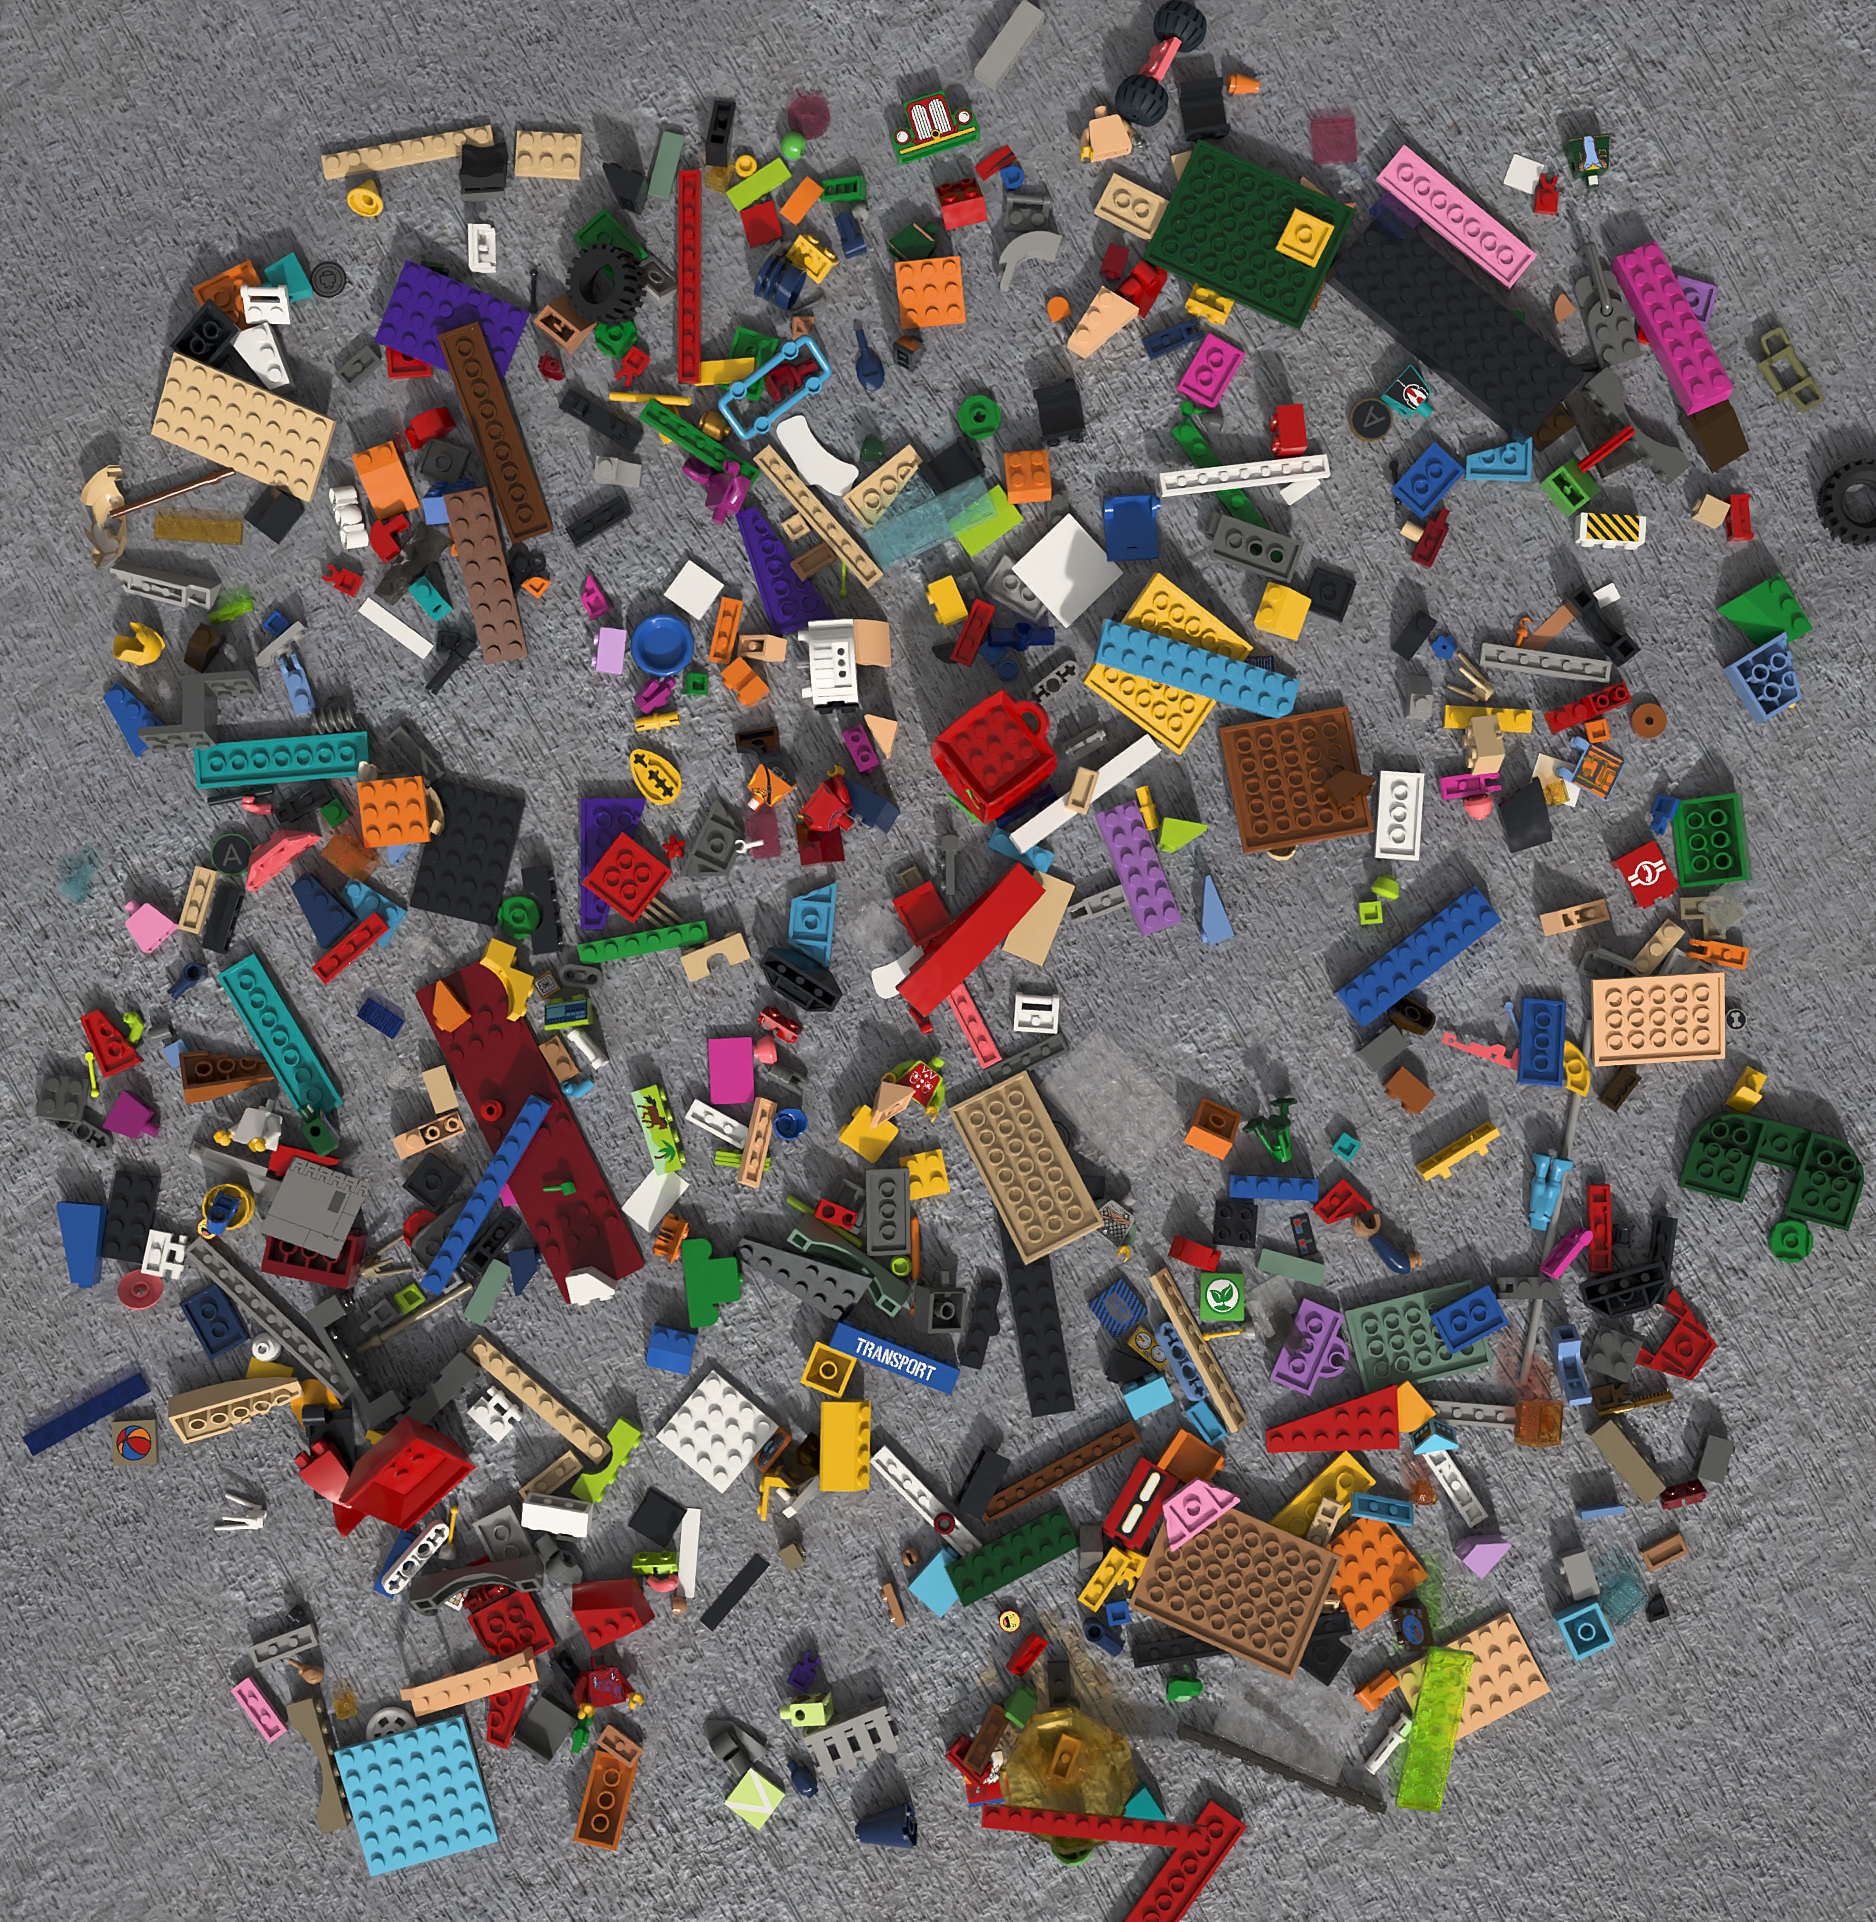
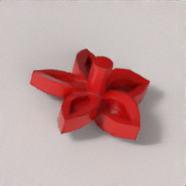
M671 834L670 843L662 845L665 850H668L666 853L667 860H671L675 856L683 858V851L679 848L685 844V841L676 842V837L674 834Z

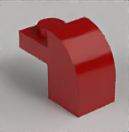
M447 407L435 408L423 412L410 420L411 425L404 433L412 449L420 450L431 439L445 437L456 427V424Z
M403 514L392 516L388 519L386 525L378 519L370 530L371 546L385 564L403 552L394 539L396 535L411 526Z
M1175 1235L1168 1256L1195 1267L1215 1272L1222 1252Z

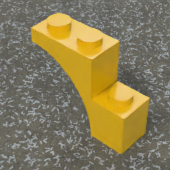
M492 938L486 944L480 964L492 970L502 981L509 1001L507 1019L516 1021L520 1016L523 1017L527 1010L528 1004H525L527 996L530 997L534 990V985L532 984L534 977L513 969L517 956L514 955L516 947Z

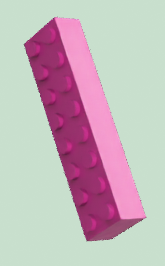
M1655 240L1617 256L1611 270L1615 274L1617 282L1687 416L1728 399L1734 388L1657 241Z

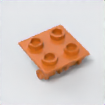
M668 1212V1215L664 1216L661 1226L672 1231L663 1228L659 1230L670 1234V1238L657 1234V1237L668 1242L656 1238L652 1249H654L653 1254L661 1256L664 1253L663 1256L666 1260L673 1264L674 1259L677 1260L680 1255L681 1247L679 1245L681 1240L686 1238L689 1227L687 1226L688 1222L681 1215L675 1219L677 1215Z

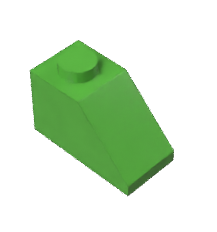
M1020 1683L1004 1702V1711L1006 1717L1023 1729L1038 1704V1699L1036 1696L1037 1692L1029 1685L1023 1686Z

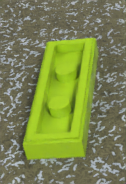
M778 157L727 191L726 195L737 212H740L792 176L780 157Z

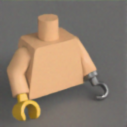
M1100 106L1094 109L1096 119L1089 121L1088 128L1084 129L1079 142L1080 161H1083L1084 157H1090V162L1092 163L1130 154L1132 144L1137 149H1141L1146 146L1147 142L1141 138L1138 132L1126 120H1122L1118 114L1108 116L1106 106Z

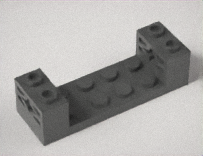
M342 1291L304 1314L374 1427L408 1406L413 1396L407 1386L404 1387L402 1383L384 1395L378 1396L379 1390L373 1381L370 1382L366 1376L367 1370L362 1363H358L355 1358L356 1352L350 1344L347 1345L343 1338L345 1336L343 1330L334 1323L356 1309L354 1306L356 1302L350 1293H346V1291Z

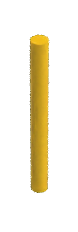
M613 391L609 394L610 400L648 403L650 399H653L659 404L686 406L691 404V398L685 396Z

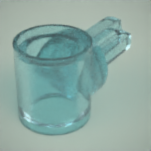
M85 862L76 877H68L61 884L59 893L75 904H81L89 894V886L86 884L96 871V866L90 862Z

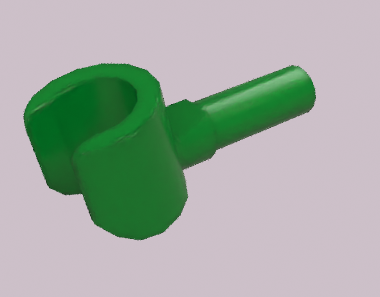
M1191 401L1184 402L1180 406L1184 417L1194 414L1212 413L1211 409L1193 408Z
M571 1181L543 1187L544 1192L562 1189L564 1196L576 1192Z

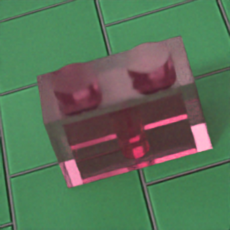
M770 813L750 816V821H746L747 833L752 835V841L762 839L764 841V845L749 848L750 856H754L756 861L782 858L777 814Z

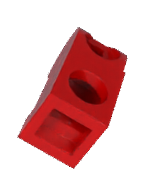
M820 1196L813 1215L826 1222L852 1230L858 1213Z

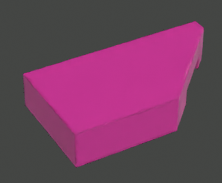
M588 575L581 602L593 621L611 609L592 575Z

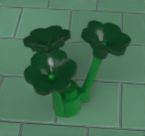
M1279 1098L1270 1101V1105L1280 1107L1281 1115H1271L1268 1120L1262 1115L1252 1119L1242 1128L1246 1134L1254 1131L1256 1136L1260 1137L1269 1155L1274 1156L1278 1163L1286 1162L1292 1158L1290 1150L1292 1145L1289 1134L1291 1120L1288 1119L1289 1106L1298 1103L1295 1098ZM1262 1125L1267 1129V1132H1275L1278 1135L1279 1141L1273 1143V1147L1266 1139L1265 1132L1261 1127Z

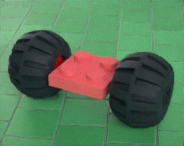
M1170 0L1157 11L1153 28L1156 38L1161 43L1155 44L1149 52L1150 58L1142 66L1139 74H1134L1124 79L1117 89L1115 96L1117 110L1123 117L1137 125L1150 127L1158 123L1165 116L1168 108V94L1158 81L1163 79L1176 52L1189 53L1196 49L1205 38L1207 29L1206 18L1195 6L1181 0Z

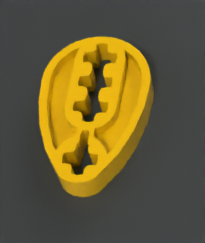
M636 749L630 754V766L634 780L649 801L664 805L673 802L680 795L682 778L668 761L642 749ZM637 754L640 756L645 755L643 760L647 764V768L641 763L635 764L637 760L635 756ZM650 771H659L657 776L661 780H667L665 785L668 788H674L672 790L673 796H663L665 793L664 789L661 787L657 789V781L654 779L649 780L651 777Z

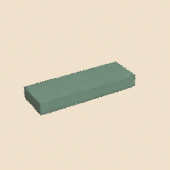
M667 131L663 132L648 195L670 200L685 143V136Z
M1262 1248L1256 1269L1321 1286L1326 1265Z
M494 1258L462 1315L463 1317L483 1326L511 1273L510 1265Z

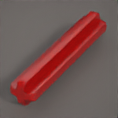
M1630 425L1625 426L1578 462V469L1582 473L1586 472L1635 434L1634 429Z

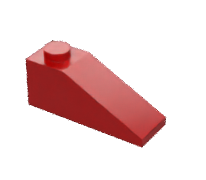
M278 1143L277 1150L272 1151L268 1169L274 1170V1175L285 1177L293 1157L322 1167L342 1163L343 1158L327 1154L320 1158L315 1151Z

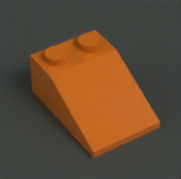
M392 440L352 455L358 475L379 520L383 521L394 515L420 507L398 446Z

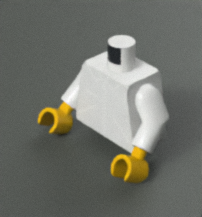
M262 1097L259 1109L247 1108L237 1125L228 1129V1133L224 1130L217 1131L213 1135L217 1143L227 1146L231 1142L230 1138H232L233 1141L248 1145L253 1152L257 1150L264 1151L265 1149L276 1151L279 1136L281 1135L282 1117L271 1113L275 1101Z

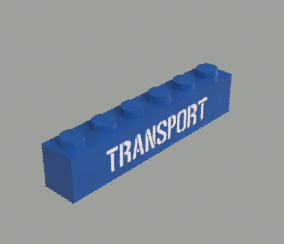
M849 1319L837 1320L828 1341L830 1348L951 1395L961 1371L956 1366V1362L947 1358L944 1361L936 1358V1354L927 1350L924 1353L916 1350V1346L907 1342L904 1345L896 1342L897 1339L885 1334L884 1337L876 1335L877 1331L864 1326L861 1329L856 1327V1323Z

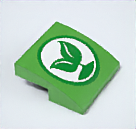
M1200 1273V1320H1244V1274Z

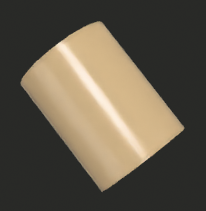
M1407 520L1400 534L1417 543L1424 529Z

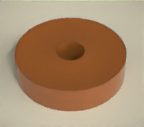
M1652 703L1637 707L1630 716L1632 731L1638 737L1644 739H1651L1660 735L1667 723L1666 714L1663 709ZM1646 717L1651 719L1650 725L1646 724Z

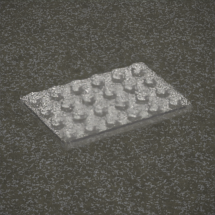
M1099 1026L1037 1087L1129 1179L1191 1118Z
M1240 1657L1212 1733L1335 1787L1364 1707L1356 1697L1334 1687H1327L1320 1681L1296 1671L1291 1681Z

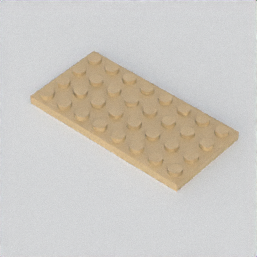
M177 351L174 352L151 434L226 467H232L233 470L307 502H311L337 420Z
M1026 1070L948 1109L1025 1265L1105 1225Z

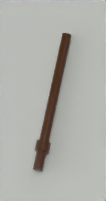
M232 467L218 472L214 470L207 473V476L110 510L109 513L111 518L115 519L209 484H218L220 480L236 475Z

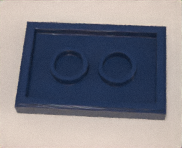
M217 1283L179 1303L210 1361L250 1339L228 1296Z

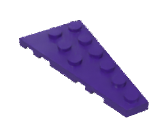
M646 798L581 799V882L620 832L625 833L634 840L647 801ZM581 884V929H604L611 906Z

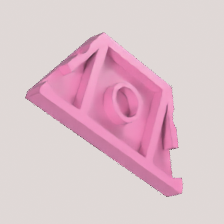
M1196 1477L1162 1502L1171 1550H1176L1241 1500L1238 1495Z

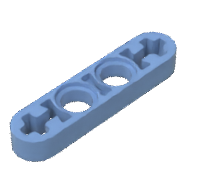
M1170 1322L1157 1325L1154 1330L1155 1338L1187 1398L1191 1401L1204 1399L1207 1396V1386L1204 1384L1203 1378L1194 1365L1189 1352L1183 1345L1177 1330ZM1165 1329H1167L1168 1331L1166 1336H1164L1163 1332H1165ZM1174 1346L1179 1349L1178 1358L1174 1357L1172 1353ZM1184 1365L1189 1368L1190 1374L1188 1377H1185L1182 1372ZM1196 1387H1197L1198 1390H1199V1391H1197V1394L1194 1393V1391L1196 1390Z

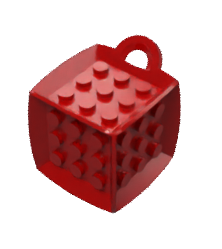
M1000 689L986 697L953 721L933 740L930 750L932 759L948 784L983 824L991 822L1021 802L1038 788L1055 771L1057 766L1056 753L1046 737L1050 729V720L1044 707L1038 702L1029 699L1018 702L1005 689ZM1024 712H1031L1037 717L1038 727L1035 731L1022 714ZM967 789H969L973 794L971 798L966 792Z

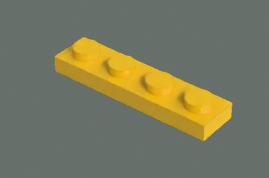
M1445 705L1443 728L1465 729L1472 717L1497 715L1500 730L1530 733L1532 729V710Z

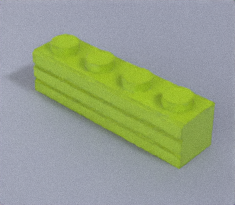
M720 1148V1150H716L714 1164L740 1167L743 1153H741V1150L730 1152L726 1148ZM766 1154L764 1171H769L771 1157Z

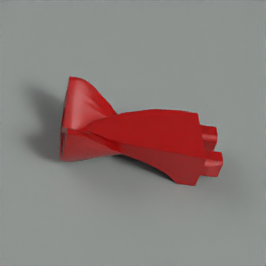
M320 1437L310 1447L316 1453L314 1456L310 1457L305 1450H302L295 1456L294 1461L300 1468L298 1474L317 1493L333 1502L336 1527L342 1537L345 1538L368 1514L338 1502L351 1474L333 1442L328 1444Z

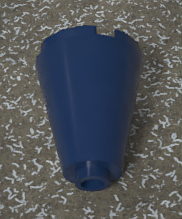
M910 1802L902 1803L859 1820L858 1825L855 1826L856 1838L861 1843L906 1849L914 1848L918 1840V1825L913 1822L912 1816H916L913 1805Z

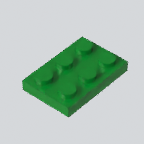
M605 208L573 236V239L580 247L588 250L587 246L590 244L604 243L629 251L634 254L633 257L638 258L640 261L649 258L641 246ZM609 264L602 266L601 269L615 283L612 267Z
M737 326L727 360L754 357L757 360L758 369L775 356L779 339ZM765 375L747 388L744 398L760 402L765 387ZM730 383L718 384V389L728 392Z

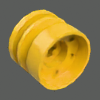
M230 1183L218 1185L210 1189L204 1197L202 1211L206 1221L208 1212L219 1190L224 1191V1194L231 1197L241 1198L240 1206L226 1230L239 1228L247 1224L253 1217L256 1208L255 1198L244 1185Z

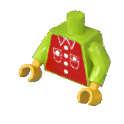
M936 1055L933 1056L927 1065L921 1060L911 1059L896 1065L889 1073L882 1076L880 1081L886 1078L892 1084L913 1088L915 1092L912 1099L926 1109L923 1117L927 1113L932 1114L933 1119L931 1122H933L944 1102L946 1085L943 1082L944 1078L937 1072L945 1062Z

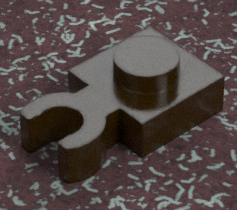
M1621 1382L1614 1388L1613 1383H1607L1590 1388L1596 1410L1599 1411L1619 1405L1618 1398L1631 1399L1633 1397L1632 1394H1623V1389L1629 1387L1630 1384Z

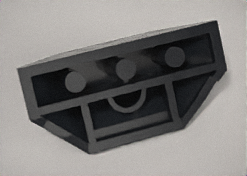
M769 947L759 963L770 987L807 1012H833L843 995L830 971L795 949Z
M1660 1260L1634 1264L1613 1270L1612 1272L1599 1274L1579 1283L1578 1287L1584 1306L1608 1320H1613L1653 1308L1664 1288L1669 1284V1278L1664 1261Z

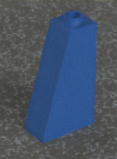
M73 1201L57 1202L56 1207L71 1283L79 1284L78 1287L92 1288V1285L100 1283L103 1260L101 1253L105 1236L108 1205Z

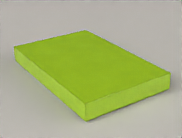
M998 484L949 519L946 524L972 558L1021 523L1024 518L1013 504H1008L1007 495Z

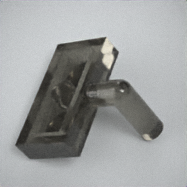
M1286 1308L1267 1318L1276 1335L1265 1341V1346L1269 1352L1275 1353L1277 1351L1276 1345L1281 1342L1290 1357L1309 1346Z

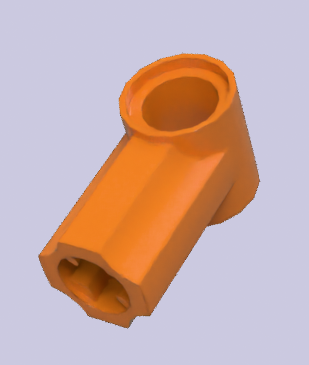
M1385 1668L1370 1682L1366 1681L1359 1685L1353 1694L1367 1712H1371L1382 1703V1698L1400 1683L1388 1668Z

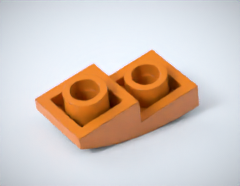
M806 176L780 210V213L798 226L825 189L809 176Z

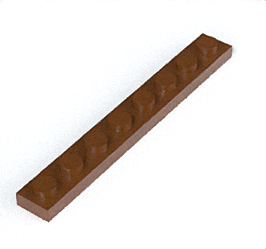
M1131 1420L995 1493L983 1514L986 1523L993 1522L1141 1441Z

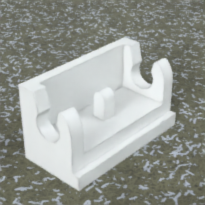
M468 224L469 268L472 273H496L495 228H491L490 224Z

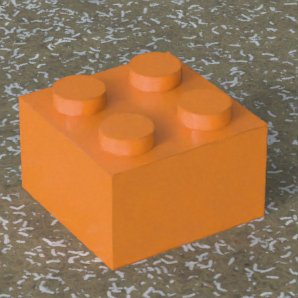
M1047 449L1004 453V473L1008 504L1051 500L1052 487Z

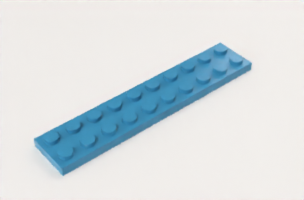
M1103 619L1093 658V663L1273 719L1291 716L1300 680L1109 619Z

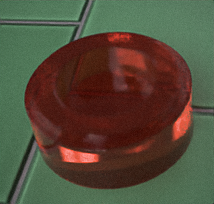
M401 432L393 434L392 438L399 454L408 453L409 448Z

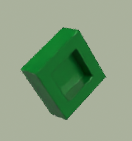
M339 798L334 799L319 810L331 828L337 827L351 817Z

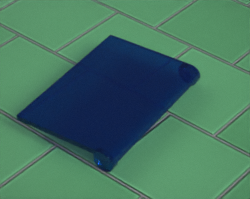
M1390 190L1369 210L1372 216L1401 240L1407 236V233L1402 228L1407 229L1410 233L1407 227L1413 230L1423 220L1395 197Z

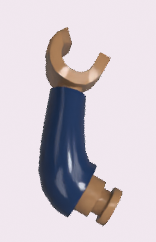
M1379 1214L1369 1216L1371 1222L1369 1229L1358 1216L1353 1217L1351 1226L1354 1233L1361 1237H1369L1367 1239L1390 1270L1399 1274H1408L1415 1265L1417 1267L1422 1265V1258L1417 1250L1412 1253L1398 1250L1382 1232L1378 1233L1381 1225Z

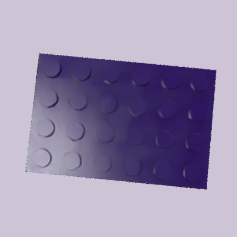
M406 259L374 341L450 373L437 335L479 322L502 385L530 312Z

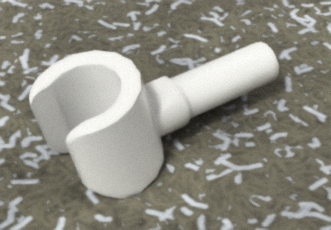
M763 839L752 842H745L743 840L735 842V844L743 843L744 845L742 850L736 851L738 853H745L748 848L764 845Z

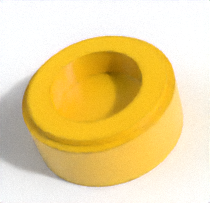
M742 155L736 160L735 168L740 177L747 179L757 172V164L752 156Z

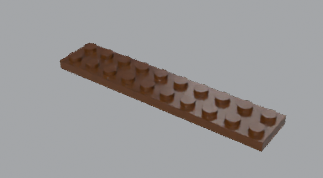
M479 322L437 335L512 544L514 545L554 531Z

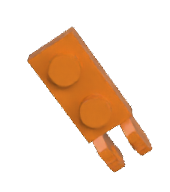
M1689 938L1691 945L1704 946L1703 955L1690 951L1686 953V957L1700 959L1702 962L1742 970L1746 969L1749 948Z

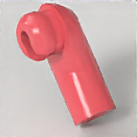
M650 1574L645 1584L664 1593L674 1590L677 1587L679 1578L675 1574H669L667 1579L660 1580Z

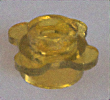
M351 1695L346 1696L342 1700L336 1699L333 1702L337 1719L340 1721L350 1716L355 1717L358 1714V1709L354 1705V1697Z

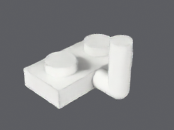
M816 1476L811 1481L798 1487L801 1491L797 1496L795 1494L792 1495L784 1487H778L776 1492L786 1501L785 1504L787 1505L782 1513L788 1518L794 1515L819 1487L820 1479Z

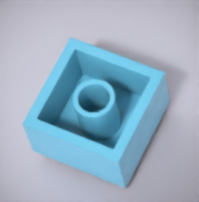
M1153 1371L1143 1375V1379L1137 1382L1135 1380L1123 1384L1124 1388L1120 1389L1134 1420L1174 1401L1160 1371L1156 1373Z
M1591 1596L1551 1615L1569 1655L1575 1661L1616 1643L1598 1602Z

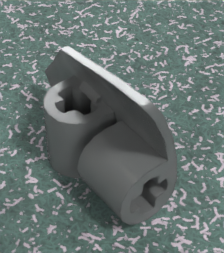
M546 1532L533 1542L532 1545L537 1550L544 1564L545 1574L561 1583L580 1584L582 1582L583 1568L569 1551L562 1550L549 1532Z
M707 1719L704 1735L709 1741L714 1754L719 1760H723L735 1778L743 1775L751 1767L752 1763L769 1753L767 1748L731 1720Z

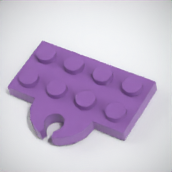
M1303 1297L1269 1378L1310 1396L1318 1376L1329 1378L1343 1372L1345 1368L1341 1365H1332L1331 1358L1334 1354H1340L1344 1360L1349 1361L1347 1346L1343 1340L1336 1336L1344 1315Z

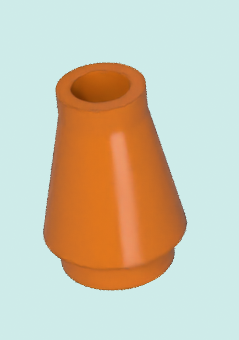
M1235 72L1228 75L1226 91L1231 92L1232 95L1258 93L1260 82L1257 79Z

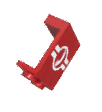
M1654 840L1646 842L1610 862L1614 870H1620L1637 901L1633 904L1635 908L1641 906L1643 909L1655 904L1654 899L1660 896L1664 899L1674 894L1673 889L1679 887Z

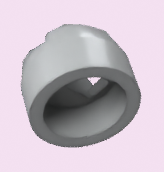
M858 204L851 211L854 219L859 223H865L870 215V209L866 208L865 204Z

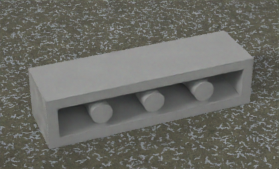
M1022 0L1020 5L1016 4L1013 7L1008 22L1004 21L998 30L999 35L995 40L992 38L986 47L987 52L983 57L979 56L974 63V77L994 91L1000 86L1044 23L1045 13L1026 0Z

